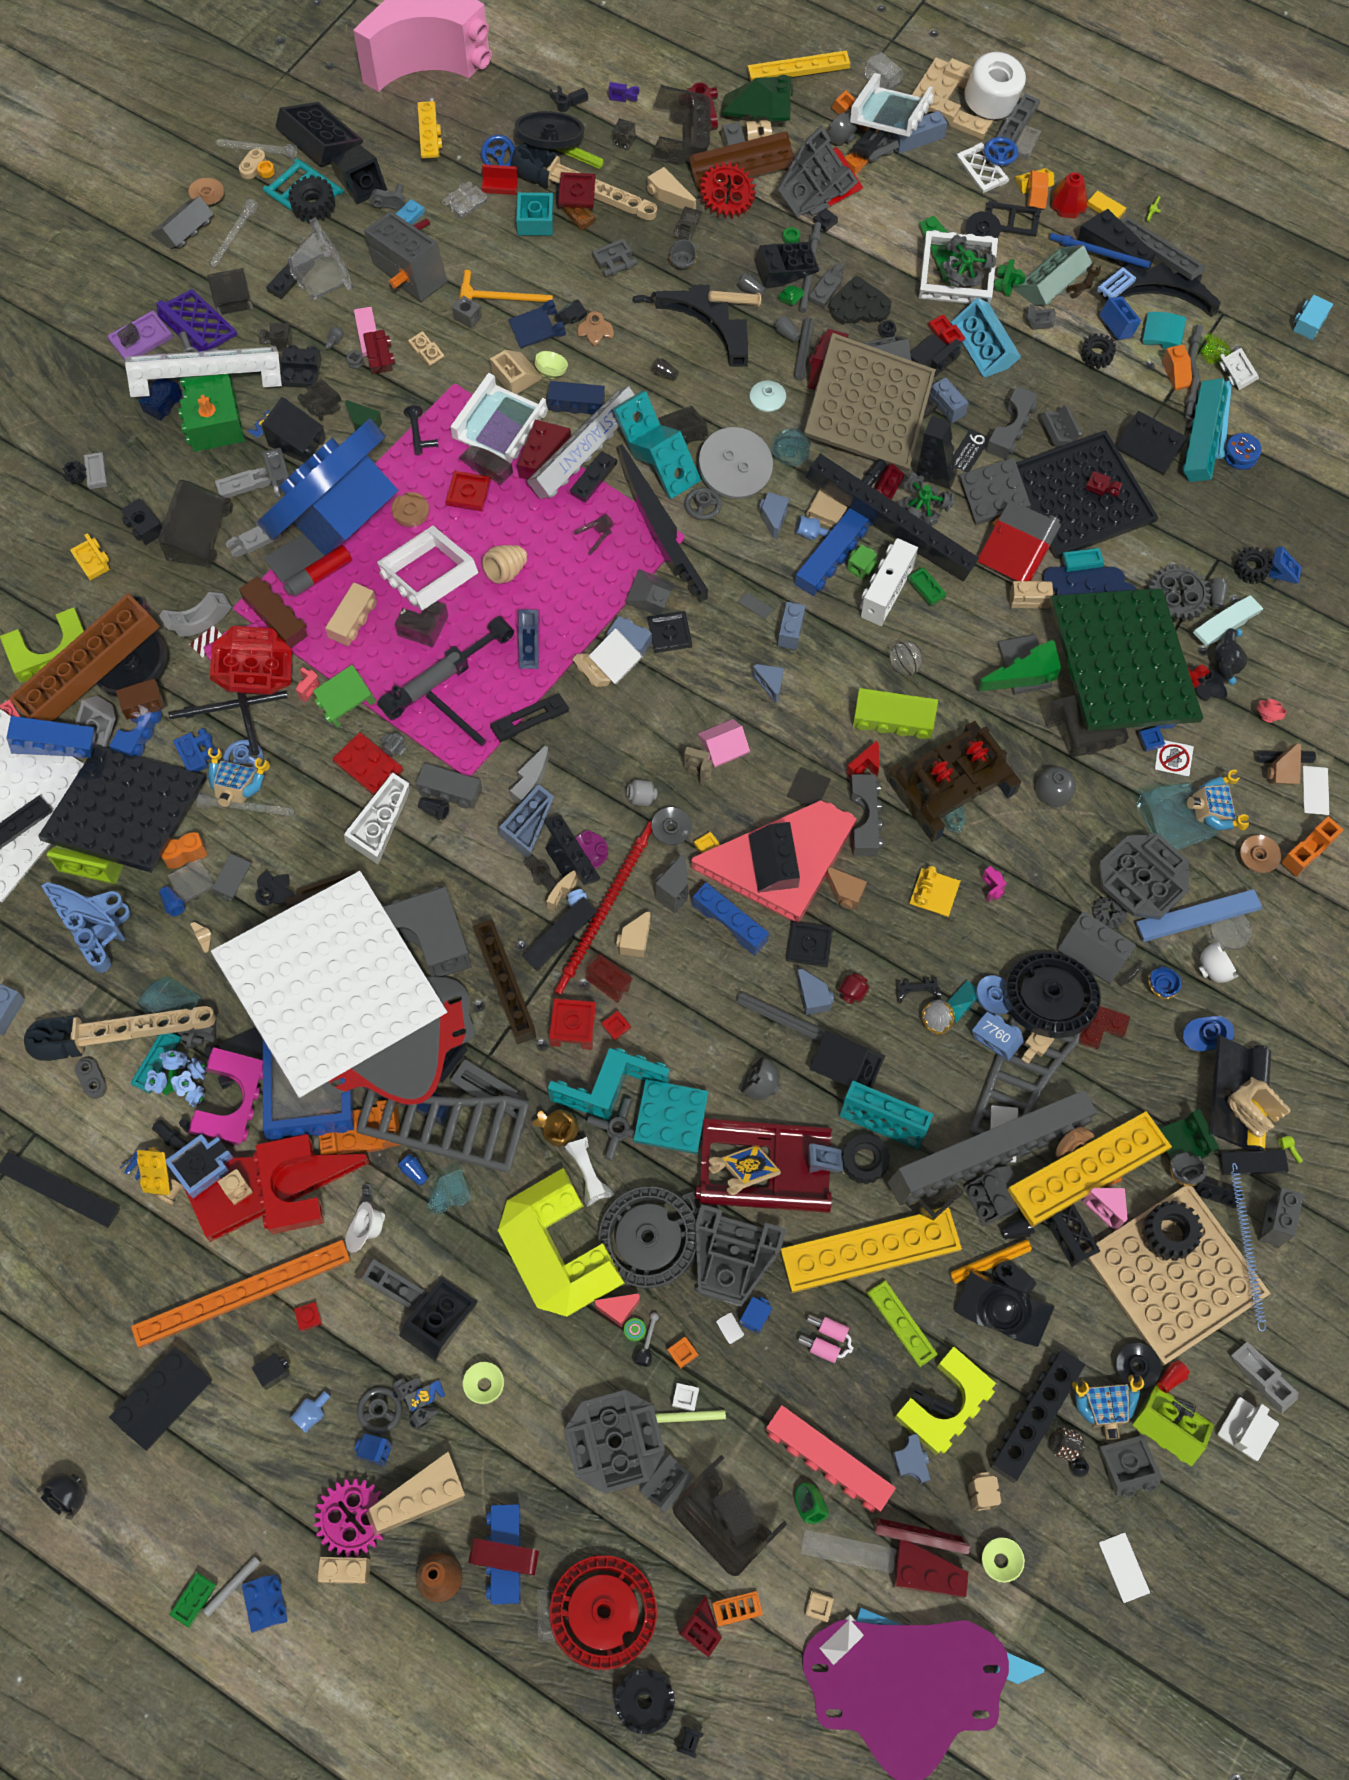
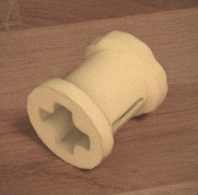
M168 1177L171 1195L157 1194L156 1197L173 1206V1200L179 1190H183L184 1187L179 1182Z

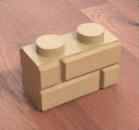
M1013 581L1010 590L1011 608L1049 609V600L1053 596L1052 582Z
M990 1472L979 1473L972 1477L973 1481L967 1485L969 1496H972L970 1499L972 1510H989L1002 1503L1000 1492L997 1491L999 1488L997 1477L990 1476Z
M320 1557L318 1582L369 1584L370 1559Z

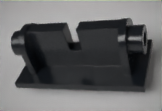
M1207 1176L1198 1183L1195 1191L1200 1197L1237 1208L1236 1205L1239 1203L1235 1202L1238 1200L1235 1198L1237 1195L1234 1194L1236 1191L1233 1190L1235 1186L1225 1182L1218 1186L1219 1180Z

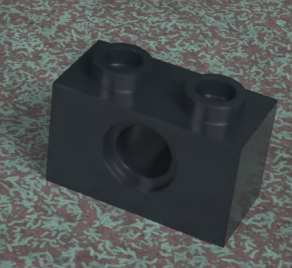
M140 498L121 509L124 516L121 518L127 528L131 527L133 529L131 532L136 540H141L145 546L164 535L161 524Z

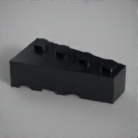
M1109 209L1104 210L1081 225L1077 240L1150 261L1151 264L1148 269L1151 268L1155 253ZM1113 259L1119 262V266L1125 267L1128 264H1130L1117 259Z
M935 416L931 417L924 433L916 474L923 476L924 482H930L951 489L958 472L955 467L956 458L953 456L954 445L951 442L950 421Z

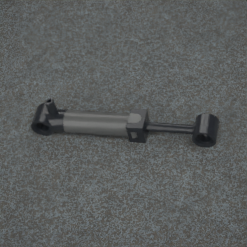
M502 616L494 618L488 625L487 629L490 632L488 635L463 652L456 646L452 647L444 653L445 657L401 688L393 686V693L389 692L383 695L377 702L378 707L390 720L397 719L403 714L405 708L454 674L459 676L469 669L467 658L494 639L498 640L501 644L509 641L514 635V629Z

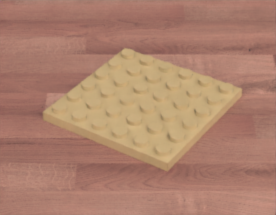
M1192 1186L1182 1187L1096 1243L1100 1252L1087 1258L1146 1344L1157 1353L1162 1366L1255 1305L1256 1303H1253V1301L1258 1299H1253L1252 1297L1256 1295L1252 1294H1262L1261 1296L1254 1297L1262 1299L1271 1294L1260 1278L1251 1280L1259 1281L1256 1284H1252L1255 1282L1249 1281L1253 1279L1248 1277L1252 1275L1248 1273L1250 1270L1247 1269L1250 1265H1246L1248 1262ZM1166 1201L1168 1203L1177 1201V1205L1183 1202L1186 1204L1185 1208L1187 1209L1192 1207L1194 1209L1192 1213L1194 1215L1198 1214L1200 1217L1198 1223L1203 1225V1228L1200 1230V1232H1203V1237L1200 1239L1199 1246L1185 1258H1179L1177 1261H1172L1171 1258L1167 1261L1162 1260V1255L1156 1257L1153 1249L1151 1251L1147 1249L1149 1246L1148 1242L1144 1243L1143 1241L1145 1234H1142V1228L1144 1227L1142 1224L1147 1218L1146 1216L1157 1205H1161ZM1170 1220L1162 1221L1161 1228L1163 1234L1171 1241H1182L1183 1233L1180 1226ZM1091 1247L1085 1250L1083 1254L1092 1251ZM1250 1284H1252V1285H1254V1286H1260V1287L1254 1288L1253 1290H1261V1291H1259V1292L1252 1291L1251 1288H1253V1286H1250Z

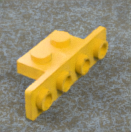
M418 102L421 158L439 157V149H442V139L438 138V135H441V125L437 124L435 102Z

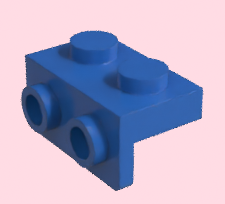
M278 1575L265 1576L242 1584L251 1633L287 1622L286 1608Z

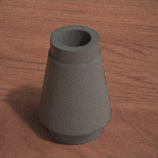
M745 273L738 284L741 290L751 294L758 292L762 296L766 290L752 274Z
M783 316L776 322L775 328L778 333L793 343L799 340L801 334L790 318Z
M1215 578L1209 584L1213 608L1224 607L1229 586L1226 579Z

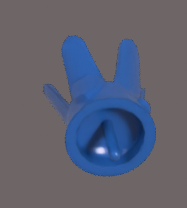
M136 1149L133 1157L120 1167V1169L131 1161L124 1172L125 1174H129L137 1165V1150L139 1149ZM138 1169L137 1174H136V1176H135V1179H136V1180H138V1179L140 1178V1170H139V1169Z

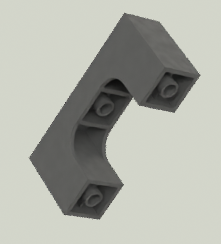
M437 887L425 894H415L403 901L396 900L390 903V905L383 907L402 940L413 943L422 950L431 977H444L472 968L446 887Z

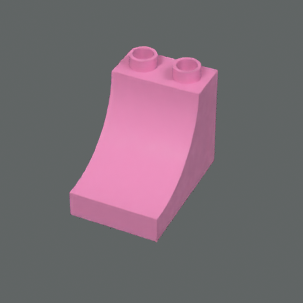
M384 0L353 30L363 83L380 92L395 79L418 71H449L470 78L479 68H486L491 60L492 53L488 45L487 34L489 25L486 22L484 4L478 0Z

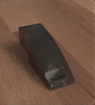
M471 445L459 457L462 462L476 472L489 476L500 485L513 474L511 463L497 454L478 446Z

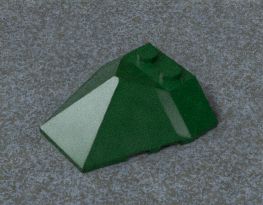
M780 75L778 77L755 78L724 96L722 115L743 117V114L752 115V119H758V116L767 117L768 121H790V99L793 96L792 76Z

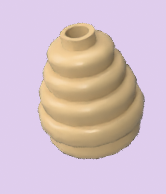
M518 545L494 546L483 556L482 565L484 572L496 584L509 583L526 564L527 553Z

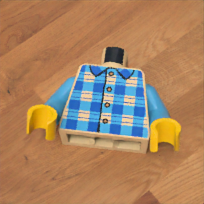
M209 748L208 755L211 757L212 762L209 763L208 779L210 787L215 791V797L218 798V803L221 806L228 807L231 802L241 804L247 798L259 792L264 778L263 772L270 768L267 760H265L264 765L261 767L262 759L257 758L255 760V766L258 770L225 761H220L218 764V760L222 757V752L218 748V754L212 756L213 749Z
M1231 770L1227 777L1223 778L1220 776L1207 781L1187 800V807L1195 809L1196 819L1199 822L1206 823L1216 831L1234 829L1236 826L1240 830L1248 828L1249 823H1242V821L1248 820V815L1242 814L1236 820L1229 785H1225V783L1233 785L1239 781L1240 777L1236 779L1231 778V775H1235L1237 770Z
M1130 1375L1128 1381L1131 1387L1129 1388L1128 1384L1089 1388L1083 1379V1385L1078 1388L1076 1382L1072 1383L1073 1389L1077 1392L1075 1396L1078 1412L1087 1422L1091 1423L1093 1428L1104 1427L1106 1440L1119 1439L1118 1425H1125L1133 1417L1138 1405L1140 1389L1144 1386L1141 1376H1139L1137 1383H1133L1134 1377Z

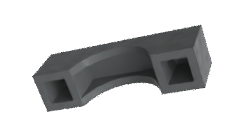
M1016 386L1007 408L1015 422L1007 427L995 428L987 446V453L1007 460L1009 454H1014L1017 447L1015 442L1021 439L1024 433L1022 428L1023 426L1027 427L1031 418L1029 414L1030 412L1034 413L1038 402L1035 401L1037 393Z
M852 775L850 783L851 801L859 804L865 810L868 817L863 826L854 829L852 837L853 856H878L879 849L883 847V839L879 837V830H882V819L878 818V812H881V800H877V794H880V782H876V775Z

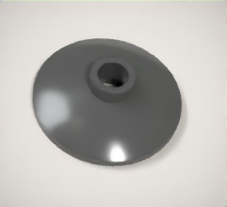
M667 807L654 815L651 829L655 838L667 845H677L689 837L692 823L689 816L683 810ZM668 827H673L675 830L669 831Z

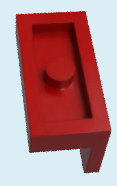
M482 165V193L517 195L518 172L516 166Z

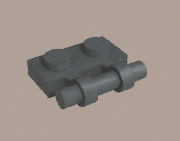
M624 238L592 251V256L600 269L605 266L608 267L603 270L605 277L615 276L619 271L624 269L627 271L632 266L637 265L635 257L632 259L628 258L632 256V250ZM622 261V263L614 265L615 262Z

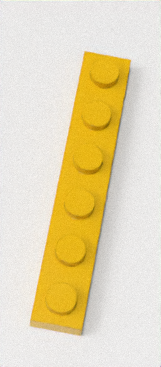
M847 51L748 65L747 71L750 81L755 78L778 77L780 75L796 77L849 69L850 60Z

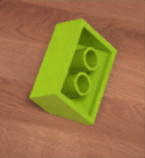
M57 845L49 850L46 855L58 872L115 885L123 867L122 864Z
M1155 1385L1137 1413L1132 1426L1137 1428L1141 1434L1147 1435L1154 1440L1160 1447L1170 1451L1180 1461L1192 1467L1205 1451L1214 1424L1197 1412L1193 1413V1418L1183 1416L1178 1423L1173 1422L1179 1415L1177 1408L1172 1404L1173 1401H1177L1174 1399V1396L1162 1392Z

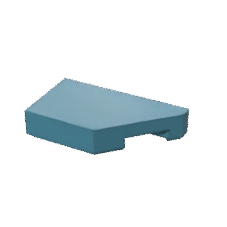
M1007 1653L1009 1660L1008 1681L1019 1684L1044 1673L1045 1669ZM998 1665L996 1667L995 1673H998L1000 1671V1667Z

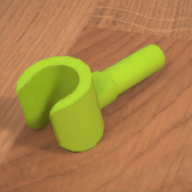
M1285 1136L1278 1139L1281 1149L1289 1148L1299 1164L1303 1162L1294 1147L1295 1141L1293 1137Z

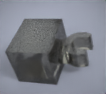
M270 323V332L264 329L258 330L259 343H271V346H276L278 352H283V347L288 348L292 345L289 323Z

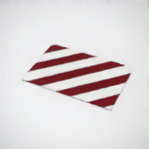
M212 626L189 645L203 658L206 656L203 647L216 641L222 634Z

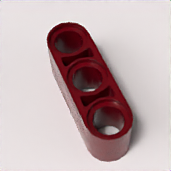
M473 1538L468 1563L535 1576L540 1551Z

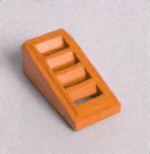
M757 1591L712 1602L717 1627L763 1615ZM749 1598H752L755 1609L753 1613L750 1612L747 1600ZM743 1600L745 1615L741 1614L738 1601ZM730 1603H734L737 1617H732ZM722 1605H725L728 1616L726 1620L723 1619L720 1607Z

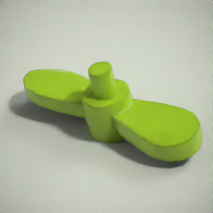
M1157 196L1154 204H1151L1147 222L1150 221L1153 213H1160L1161 210L1157 209L1160 196Z

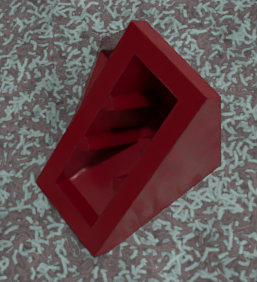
M705 1595L679 1635L709 1658L722 1637L719 1635L707 1596Z

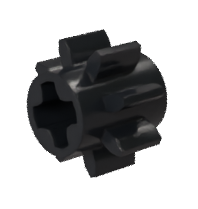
M77 460L75 462H67L64 468H62L65 472L62 476L72 485L74 483H82L85 477H87L84 473L87 469Z

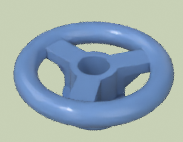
M239 740L228 746L224 753L223 761L238 765L250 763L253 765L251 768L258 770L255 766L256 758L250 756V752L246 747L249 746L248 740ZM258 745L259 755H257V758H261L263 761V752ZM233 751V756L235 759L232 762H230L229 757L231 752Z

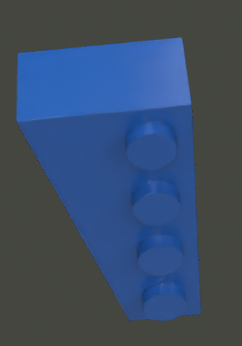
M11 716L6 739L11 754L85 758L92 757L96 735L94 727Z

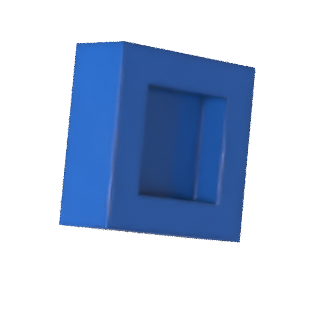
M1159 727L1143 730L1138 734L1145 752L1162 748L1166 744Z

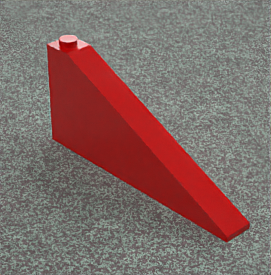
M366 1154L314 1155V1161L288 1166L278 1174L274 1184L275 1195L282 1201L293 1202L370 1162ZM253 1157L232 1158L224 1164L230 1171L226 1175L237 1169L253 1191L252 1194L235 1205L226 1196L217 1181L195 1198H192L185 1189L203 1233L210 1242L266 1215L265 1207H261L259 1195L262 1194V1187L258 1186L256 1174L259 1173V1166L255 1165Z

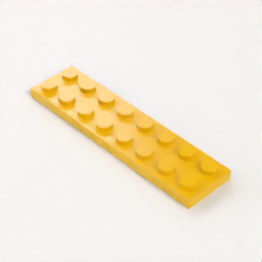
M1146 1111L1010 1186L1008 1192L1031 1227L1085 1198L1093 1188H1102L1168 1151L1172 1146Z
M947 1207L781 1248L780 1252L791 1293L958 1252L962 1248L950 1209Z

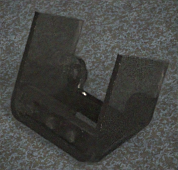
M660 85L654 107L670 111V118L675 123L683 124V141L659 136L652 158L681 164L688 161L689 156L708 150L710 145V99L704 94Z
M721 1455L698 1476L674 1504L673 1513L678 1521L728 1574L738 1576L783 1530L787 1523L783 1521L771 1532L763 1524L757 1523L750 1529L718 1495L723 1489V1483L714 1470L724 1460V1457Z

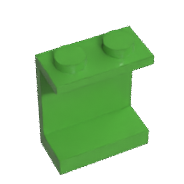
M353 665L313 690L316 695L315 702L320 709L324 708L326 711L324 713L325 718L329 723L333 722L337 727L341 726L338 721L339 717L365 700L370 705L377 702L360 673Z

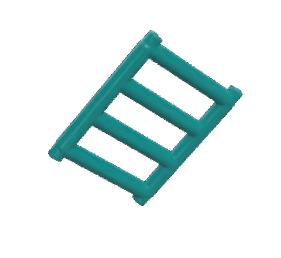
M298 158L273 183L263 187V191L291 211V204L287 199L289 198V189L292 188L289 187L282 195L275 190L300 168L306 172L302 177L306 176L308 179L310 175H313L314 178L320 176L321 180L326 179L327 183L331 184L334 198L338 194L342 195L344 193V189Z

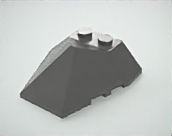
M823 126L817 128L806 139L777 188L797 217L824 202L831 201L834 197L846 194L858 182L850 168L844 166L829 144L831 139Z
M701 1204L695 1224L698 1294L742 1307L780 1252L786 1229L765 1223L764 1228L726 1218L722 1216L723 1210Z

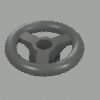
M696 488L687 495L685 508L693 518L708 520L720 512L722 500L719 494L710 488ZM692 498L698 504L697 512L693 511L690 506ZM716 505V508L711 513L703 514L704 509L708 508V506Z
M385 1387L374 1388L366 1392L360 1399L357 1416L360 1424L367 1431L378 1434L385 1433L393 1429L400 1421L402 1403L394 1397V1391ZM377 1395V1399L373 1400L369 1405V1412L364 1414L366 1402L372 1396ZM384 1395L389 1396L394 1401L396 1407L395 1415L388 1411V1406L384 1402ZM382 1406L383 1411L379 1414L376 1413V1408ZM382 1417L391 1421L387 1425L380 1427L373 1426L368 1422L373 1418Z

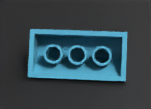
M976 298L951 322L952 325L956 324L966 339L962 342L983 377L1007 370L1021 358V355L988 302Z

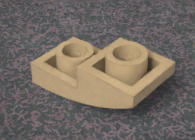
M423 331L408 340L410 347L429 367L445 357L434 342L432 343Z

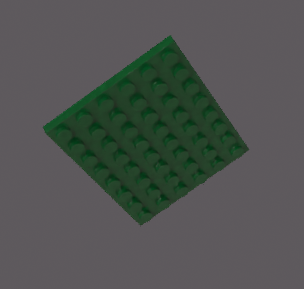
M1162 588L1056 595L1050 597V605L1086 731L1197 723L1203 720L1204 717Z

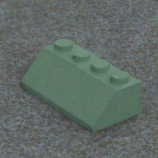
M1077 245L1059 248L1026 277L1023 284L1014 287V290L1034 305L1045 306L1050 304L1056 295L1061 294L1067 285L1074 283L1075 278L1085 273L1092 264L1085 246Z

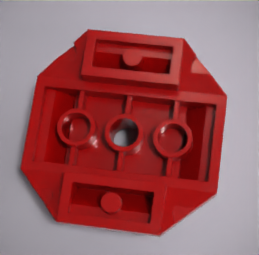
M232 626L227 630V633L219 637L211 646L210 680L221 686L228 693L273 695L280 689L291 685L292 649L278 637L273 628Z

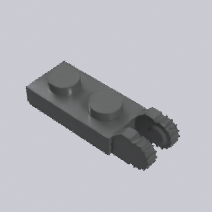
M281 447L263 452L276 497L281 496L278 484L283 483L289 477Z

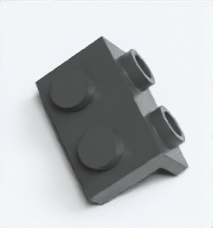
M880 131L875 132L870 140H873ZM887 133L871 156L868 158L866 155L864 158L869 160V162L878 160L879 156L883 154L889 155L893 153L894 149L899 148L898 140L889 139Z
M1063 406L1059 412H1044L1040 416L1054 446L1067 445L1075 442L1081 436V431L1068 406Z
M667 1453L659 1462L650 1481L643 1483L639 1487V1491L650 1502L666 1513L695 1475Z

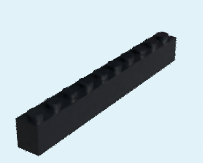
M821 453L810 466L806 479L894 537L918 547L917 552L961 581H965L979 560V557Z

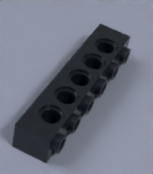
M1063 1349L1058 1354L1055 1352L1052 1354L1047 1362L1050 1365L1048 1371H1042L1036 1381L1039 1384L1036 1391L1031 1390L1025 1399V1402L1028 1403L1024 1411L1021 1409L1018 1411L1013 1419L1016 1422L1012 1430L1008 1428L1004 1434L1002 1441L1005 1443L1001 1450L996 1448L990 1458L993 1461L990 1468L1013 1483L1018 1481L1071 1391L1072 1383L1076 1382L1086 1365ZM1054 1371H1060L1063 1374L1064 1380L1062 1382L1054 1378ZM1043 1390H1049L1052 1393V1401L1044 1399L1042 1395ZM1032 1409H1037L1040 1411V1420H1036L1032 1417ZM1020 1428H1026L1029 1431V1439L1026 1440L1020 1436ZM1009 1447L1017 1449L1019 1454L1017 1459H1012L1008 1455Z

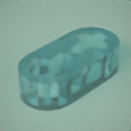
M963 806L945 816L946 826L951 832L957 833L964 828L966 821ZM954 816L956 817V821L959 822L958 826H956L955 823H952Z

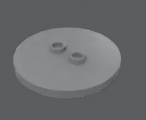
M728 427L714 432L706 439L699 454L698 466L704 482L711 490L726 498L745 499L756 495L766 486L772 474L773 459L767 444L757 434L744 428Z

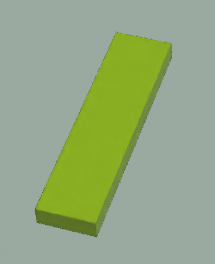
M886 1280L867 1292L873 1304L919 1368L938 1355Z

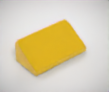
M1047 168L1036 170L1048 173V187L1054 185V173ZM1031 172L1014 177L1023 194L1030 192L1028 184Z

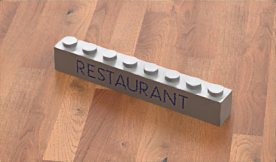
M629 386L618 389L527 480L540 499L552 498L556 495L557 489L564 486L569 481L568 478L581 469L582 463L588 462L592 458L591 454L594 451L600 450L603 447V442L612 438L615 435L614 431L621 428L612 408L635 395Z

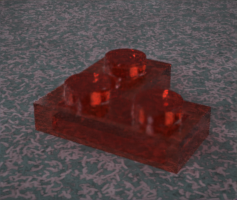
M1100 1006L1092 1024L1081 1032L1079 1044L1098 1050L1104 1031L1124 1037L1130 1016Z

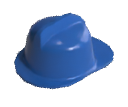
M1209 1016L1191 1020L1183 1030L1185 1044L1194 1051L1216 1049L1217 1036L1220 1035L1231 1041L1234 1038L1233 1025L1222 1016Z

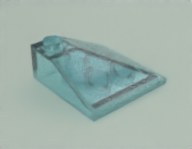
M1192 783L1153 789L1142 793L1137 802V806L1151 833H1158L1176 850L1218 835L1216 830L1196 819L1195 809L1187 807L1188 798L1196 793Z

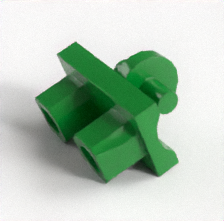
M1009 259L1008 265H999L998 275L999 277H1004V279H995L994 282L995 291H1004L1005 297H1010L1013 286L1017 287L1023 284L1026 279L1022 270H1017L1014 267L1015 259Z

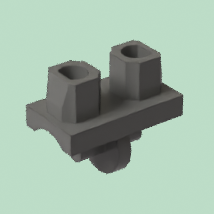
M183 1017L179 1023L184 1024L188 1022L190 1017ZM216 1022L207 1028H192L188 1031L178 1032V1035H181V1040L187 1041V1048L193 1049L196 1044L202 1045L203 1041L215 1043Z

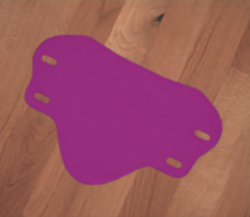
M840 1620L819 1631L805 1648L803 1669L805 1677L814 1693L819 1723L827 1729L853 1730L858 1732L878 1763L896 1780H924L939 1765L958 1733L963 1731H988L994 1728L998 1722L1000 1694L1009 1674L1008 1655L1003 1644L992 1633L971 1621L961 1620L933 1625H876L852 1621L864 1636L833 1665L821 1651L820 1647L848 1621ZM814 1664H826L828 1671L814 1672L812 1666ZM985 1665H998L1000 1671L998 1673H985L983 1667ZM828 1709H839L843 1714L841 1717H828L826 1711ZM976 1710H985L989 1712V1717L986 1719H976L972 1713Z

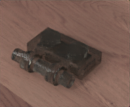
M322 379L307 387L308 393L305 395L299 394L297 397L299 403L304 408H307L311 415L316 417L322 414L320 408L324 407L327 410L342 400L340 395Z

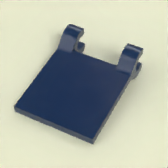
M553 299L546 301L543 306L508 319L520 349L553 336L563 337L566 335L563 322L560 321L552 326L548 315L557 313Z

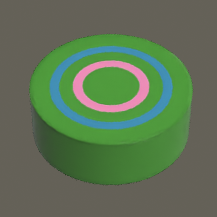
M632 1318L625 1323L624 1335L629 1341L638 1342L644 1338L646 1326L642 1320Z

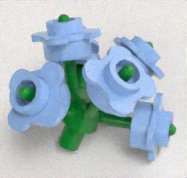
M168 1051L161 1053L159 1058L163 1060L162 1066L169 1070L168 1078H166L163 1072L156 1073L154 1070H150L147 1074L145 1090H153L158 1094L162 1092L164 1095L176 1092L178 1096H184L186 1093L185 1100L189 1102V1105H192V1107H195L196 1104L199 1105L205 1095L203 1093L204 1088L201 1086L196 1087L190 1076L195 1080L199 1078L204 1080L206 1074L205 1064L200 1060L197 1061L194 1057L191 1059V1063L183 1052ZM187 1064L188 1071H183L182 1074L178 1076V1070L185 1069Z

